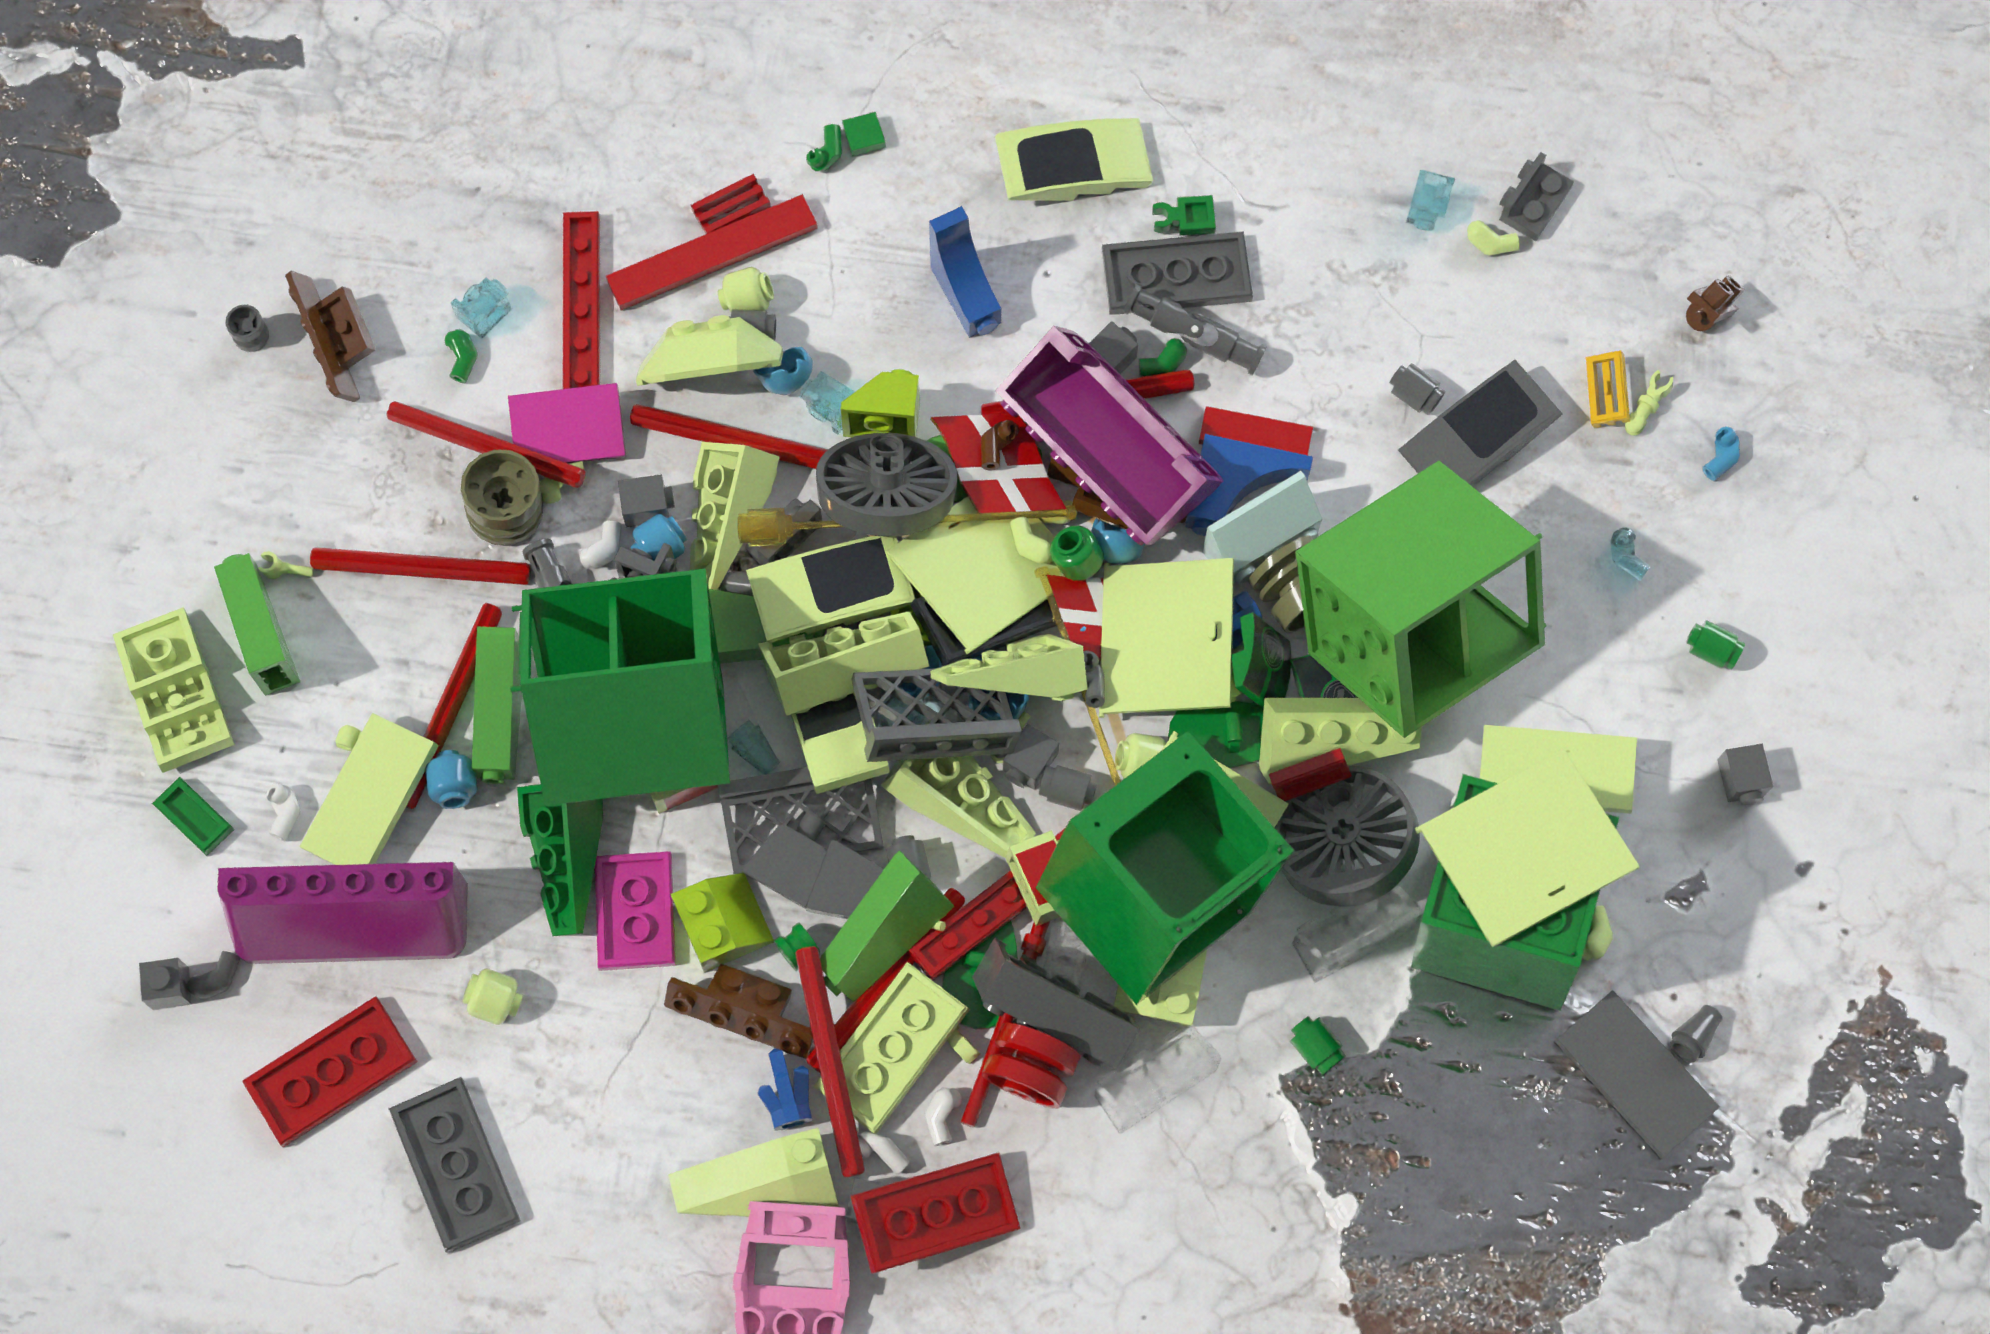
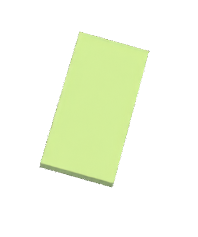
M372 713L299 847L334 865L375 864L426 770V765L431 761L439 745Z
M1484 725L1480 779L1499 784L1568 747L1570 750L1568 753L1569 757L1605 812L1631 814L1637 737Z
M908 962L840 1050L854 1118L875 1134L878 1133L970 1010ZM820 1077L813 1087L825 1095L822 1078Z

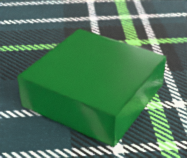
M876 111L842 120V127L851 156L886 148V142Z

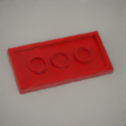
M375 996L248 1076L242 1082L280 1146L284 1148L418 1061L379 998Z
M999 1152L850 1196L871 1274L1021 1229Z

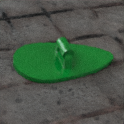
M1234 701L1231 703V708L1177 710L1170 721L1168 740L1174 731L1178 733V738L1189 731L1213 759L1230 769L1258 762L1260 760L1264 708L1254 703Z
M1011 921L945 971L942 988L970 1009L959 1023L963 1026L976 1030L990 1029L997 1024L999 1016L983 1006L984 1001L981 999L972 976L994 938L1006 943L1005 949L1007 953L1018 959L1015 933Z

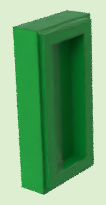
M181 777L174 781L152 803L206 856L235 830Z

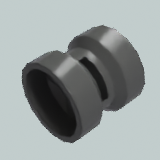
M239 305L228 312L225 325L239 349L246 352H255L266 345L269 339V330L260 312L255 307Z

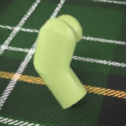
M1473 221L1467 228L1469 241L1485 255L1519 250V239L1516 233L1498 236L1482 221Z
M1603 905L1596 906L1590 926L1592 931L1588 936L1582 959L1586 961L1593 958L1597 960L1603 957L1613 940L1612 929Z

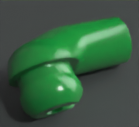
M828 124L824 126V146L820 149L815 148L814 152L810 150L807 153L806 161L813 170L819 172L826 171L841 158L840 125Z
M456 329L448 332L444 339L446 347L453 350L457 358L449 376L459 383H466L478 353L470 335L461 329Z
M1178 338L1170 339L1157 358H1139V376L1175 372L1186 358L1187 348L1183 341Z

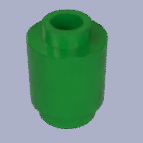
M1705 620L1702 626L1695 623L1686 640V643L1691 645L1690 654L1720 669L1725 666L1732 670L1745 647V643L1738 640V635L1708 620Z
M1307 1016L1291 1029L1295 1035L1290 1040L1291 1044L1313 1070L1317 1068L1322 1075L1346 1057L1340 1049L1343 1045L1320 1017L1313 1021Z

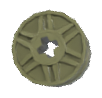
M492 450L480 454L468 464L461 479V495L470 528L480 539L491 544L510 546L525 541L536 532L543 516V501L535 467L524 456L511 450Z
M1310 535L1300 537L1273 552L1255 569L1248 581L1254 590H1261L1259 597L1263 602L1266 603L1280 598L1273 606L1271 614L1286 633L1295 632L1305 627L1295 551L1314 540Z

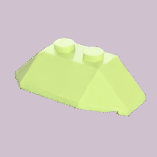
M719 315L710 318L708 322L693 323L691 320L679 321L666 329L642 362L637 373L636 383L637 386L729 372L781 366L783 349L780 344L740 317L729 318L727 315Z

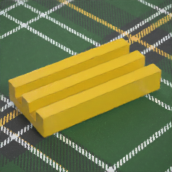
M1619 350L1586 357L1591 425L1594 428L1602 427L1601 424L1606 423L1610 426L1616 425L1617 421H1622V423L1630 422L1624 353ZM1611 361L1615 363L1619 412H1615ZM1598 363H1602L1606 414L1602 415L1600 413L1597 376Z

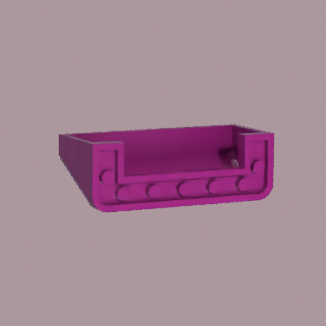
M1053 326L995 390L1003 399L1001 401L1002 407L1016 418L1020 416L1028 424L1025 428L1026 431L1038 442L1042 443L1045 441L1053 449L1050 453L1052 458L1064 468L1069 466L1078 475L1075 479L1076 482L1086 492L1090 494L1095 492L1103 500L1100 504L1102 509L1116 520L1120 518L1128 526L1127 534L1141 546L1144 543L1146 545L1155 544L1224 482L1218 472L1083 337L1073 330Z
M454 862L218 868L217 890L236 954L250 964L450 959L459 955L466 945L468 883Z

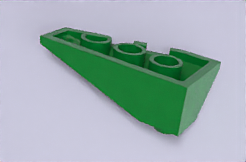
M541 784L517 787L520 827L523 837H530L535 854L530 857L533 870L539 869L544 886L541 889L540 895L552 936L583 934L603 822V799L545 806Z

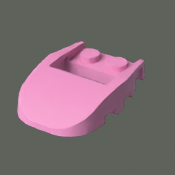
M750 1201L748 1210H751L746 1233L742 1234L739 1248L740 1253L733 1279V1290H735L736 1334H841L850 1290L845 1207ZM757 1242L835 1247L832 1289L754 1284Z

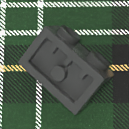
M1542 152L1538 154L1534 162L1530 159L1526 161L1517 177L1521 179L1516 189L1510 186L1499 205L1504 207L1499 220L1534 241H1537L1574 183L1573 180L1545 165L1544 162L1547 155Z
M798 499L792 500L745 546L746 552L760 565L787 558L822 525L821 509L811 499L805 504Z
M663 543L655 561L643 550L633 548L630 551L620 547L614 558L619 579L676 572V560L674 559L672 546Z

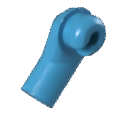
M1731 427L1718 429L1715 435L1716 457L1702 467L1706 477L1712 481H1715L1739 461V438Z

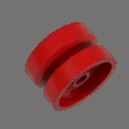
M1010 1022L1003 1023L995 1040L996 1046L1003 1054L989 1055L982 1071V1077L996 1087L1026 1101L1049 1108H1060L1068 1087L1059 1077L1073 1076L1081 1055L1069 1045L1050 1035L1023 1025Z

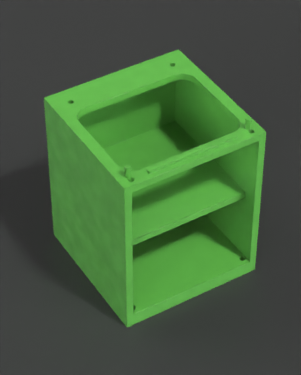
M1441 461L1435 462L1295 551L1309 655L1403 738L1407 737L1545 645L1544 628L1547 625L1544 622L1540 542V539L1543 538L1542 534L1538 533L1534 536ZM1524 556L1528 623L1481 586V584Z

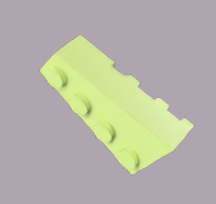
M910 612L863 621L860 623L859 629L856 630L842 628L841 626L827 629L825 636L806 640L805 634L789 637L790 644L773 647L772 643L769 642L758 644L769 682L786 716L793 713L807 712L816 705L828 701H838L845 698L848 694L854 693L851 681L853 673L917 670L929 667L920 629ZM876 684L864 685L866 689L878 687Z
M1265 698L1259 770L1267 782L1272 784L1269 777L1270 773L1341 748L1348 765L1419 749L1422 727L1403 738L1359 698Z

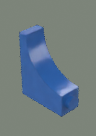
M961 206L929 221L930 268L970 338L977 334L982 336L994 331L998 324L1001 323L1002 308L985 276L972 240L969 218Z
M1205 434L1201 456L1218 472L1224 482L1187 515L1185 527L1192 529L1196 534L1206 536L1208 526L1230 514L1234 507L1251 492L1270 484L1283 482L1299 471H1302L1308 481L1313 457Z

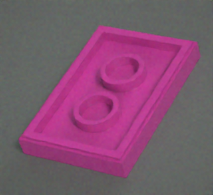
M617 383L508 396L513 444L568 464L580 461L586 462L626 457Z
M671 851L596 856L595 894L599 971L676 966L674 902L671 897L673 893Z

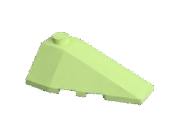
M973 756L897 760L881 784L884 789L909 808L1006 858L1010 846L1033 838L1036 834L1011 799L1003 797L990 779L993 776L986 767L982 769Z

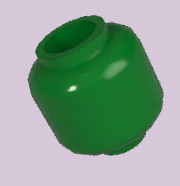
M1080 525L1067 527L1061 530L1051 542L1050 554L1052 560L1060 572L1068 579L1074 581L1088 579L1097 573L1103 564V550L1094 534L1088 528Z

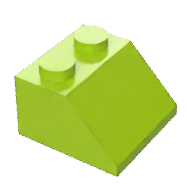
M895 369L891 372L882 371L843 400L840 408L843 437H855L871 433H897L916 437L920 408L919 375L912 374L910 371Z
M744 873L704 879L671 894L704 973L719 967L720 963L726 964L774 943L772 934Z

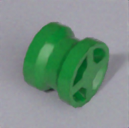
M799 922L792 926L791 933L787 936H779L774 940L780 953L795 971H798L795 955L797 950L805 947H816L819 954L821 953L815 941Z

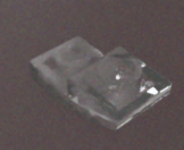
M1061 917L1054 919L1043 969L1047 972L1046 976L1052 979L1053 975L1059 974L1079 988L1086 964L1088 948Z

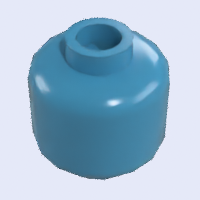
M657 514L633 530V538L636 543L630 547L631 549L637 548L645 551L655 561L663 543L672 546L674 559L684 553L685 546L683 543L688 539L673 516L666 518L662 514Z
M445 750L439 752L437 758L431 760L426 765L425 775L428 795L432 801L438 803L442 808H461L466 806L470 799L475 796L478 786L476 773L472 770L471 758L460 755L456 750Z

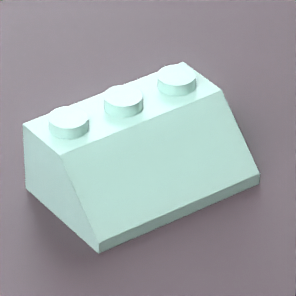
M1299 471L1208 526L1203 553L1208 560L1233 558V583L1236 581L1238 584L1247 582L1251 574L1266 558L1290 542L1310 535L1313 539L1317 538L1322 517L1302 471Z

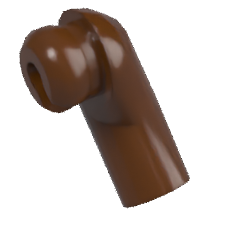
M1012 420L999 422L982 435L981 461L983 469L992 471L1000 468V451L1009 445L1019 433L1015 422Z

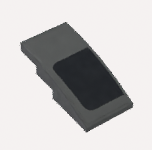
M1515 359L1458 400L1399 448L1398 451L1417 473H1420L1435 462L1441 461L1468 484L1472 485L1474 482L1477 484L1503 461H1509L1562 416L1563 413Z

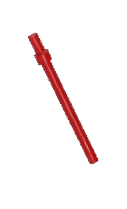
M1050 921L1038 926L1033 923L1030 933L1025 934L1021 944L1022 956L1025 954L1035 961L1037 956H1042L1047 943L1044 937ZM1007 1013L998 1018L960 1123L975 1128L991 1085L990 1082L982 1077V1071L989 1055L1002 1054L995 1044L1003 1023L1014 1022L1015 1017Z

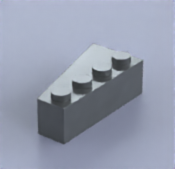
M994 938L972 976L981 999L984 1001L983 1006L998 1016H1003L1004 1013H1007L1017 1018V1024L1037 1031L1041 1030L1070 1047L1084 1052L1083 1057L1096 1066L1103 1067L1106 1063L1117 1069L1140 1031L1135 1019L1091 992H1087L1082 997L1079 995L1081 990L1070 980L1059 974L1053 975L1052 979L1046 976L1047 972L1037 965V961L1025 954L1019 960L1007 953L1005 949L1006 943Z

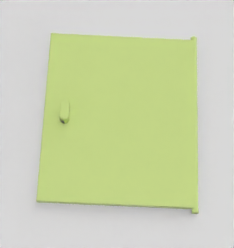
M968 497L954 505L948 515L938 524L924 531L909 535L886 551L887 555L964 645L966 654L971 653L1050 598L1053 592L1047 575L1064 576L1053 561L1040 564L1022 557L1017 552L1010 524L1015 518L1027 517L1032 535L1042 538L1050 544L1054 539L1051 532L1034 513L979 516ZM956 522H961V523H959V524L954 525L953 527H951V528L949 529V527L952 526L953 524H955Z
M1233 558L1110 566L1109 563H1104L1101 668L1105 677V703L1099 707V718H1104L1105 714L1231 708ZM1216 626H1217V639L1214 641V638H1215V636H1216Z
M1568 747L1415 828L1417 833L1422 832L1492 948L1640 867L1569 757L1568 753L1570 750Z

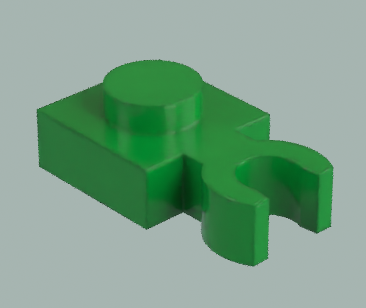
M1213 195L1177 197V207H1171L1164 202L1153 204L1152 215L1162 214L1167 218L1164 221L1154 222V232L1165 233L1172 227L1179 226V236L1215 234L1216 223Z

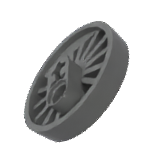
M897 433L859 435L837 443L827 450L819 460L816 468L818 501L823 511L832 520L850 530L874 536L914 534L938 524L951 511L957 487V470L952 459L942 449L923 439Z
M1348 766L1352 775L1350 778L1285 801L1288 803V806L1276 824L1275 829L1284 839L1286 832L1305 834L1285 839L1294 849V852L1305 851L1288 860L1281 870L1289 883L1299 893L1312 901L1338 907L1355 906L1373 901L1398 885L1415 861L1419 848L1420 833H1417L1415 830L1419 824L1414 809L1404 792L1394 781L1380 772L1369 768ZM1365 784L1374 786L1360 803ZM1386 792L1393 796L1376 806ZM1314 796L1324 810L1325 815L1308 806L1305 802ZM1348 801L1342 807H1335L1339 802ZM1402 807L1406 811L1405 815L1386 818ZM1298 812L1313 822L1294 820L1292 818ZM1348 827L1350 832H1348V838L1345 839L1343 828ZM1407 829L1406 837L1383 834ZM1376 846L1400 849L1401 851L1394 858ZM1366 853L1382 864L1371 866L1363 854ZM1357 859L1362 868L1355 869L1354 860ZM1343 861H1345L1346 865L1345 872H1341ZM1314 862L1303 877L1296 874L1297 871ZM1330 865L1328 875L1321 876Z

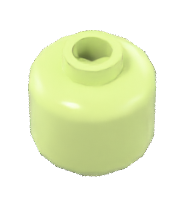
M748 267L728 273L723 278V289L718 290V298L723 310L729 309L730 312L732 309L766 311L770 301L774 299V291L769 276L766 272L761 273L755 267Z
M1139 733L1128 735L1125 741L1118 743L1115 753L1116 769L1121 772L1122 777L1125 779L1162 751L1166 745L1165 740L1160 736Z
M483 969L479 975H471L462 1003L467 1004L469 1015L499 1025L505 1021L508 1015L516 1016L523 995L516 993L518 985L513 977L491 969Z

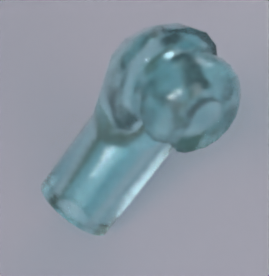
M1622 527L1613 533L1610 540L1612 560L1617 566L1641 581L1651 566L1635 556L1634 540L1636 535L1631 528Z

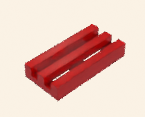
M754 173L691 204V210L705 234L771 207L770 200L765 196L764 190L758 184ZM757 197L758 201L710 225L708 224V221L724 213H729L737 209L738 206Z
M1341 748L1269 774L1278 798L1283 801L1296 798L1352 776Z

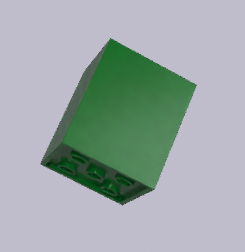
M706 568L522 590V605L512 606L513 612L522 611L519 618L520 685L510 686L511 692L522 691L545 806L730 783L724 684ZM531 646L538 678H531Z
M1187 731L1069 820L1036 889L1130 999L1138 1005L1250 916L1293 854L1294 849L1195 737Z
M1463 774L1454 807L1498 783ZM1607 814L1615 829H1617L1620 817ZM1438 860L1422 916L1411 968L1561 1011L1580 968L1600 890L1492 948Z

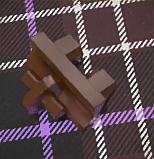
M1729 275L1722 281L1716 279L1711 285L1694 290L1686 298L1692 303L1686 310L1687 323L1692 329L1702 332L1714 327L1716 322L1732 317L1739 309L1733 302L1743 293L1744 288Z

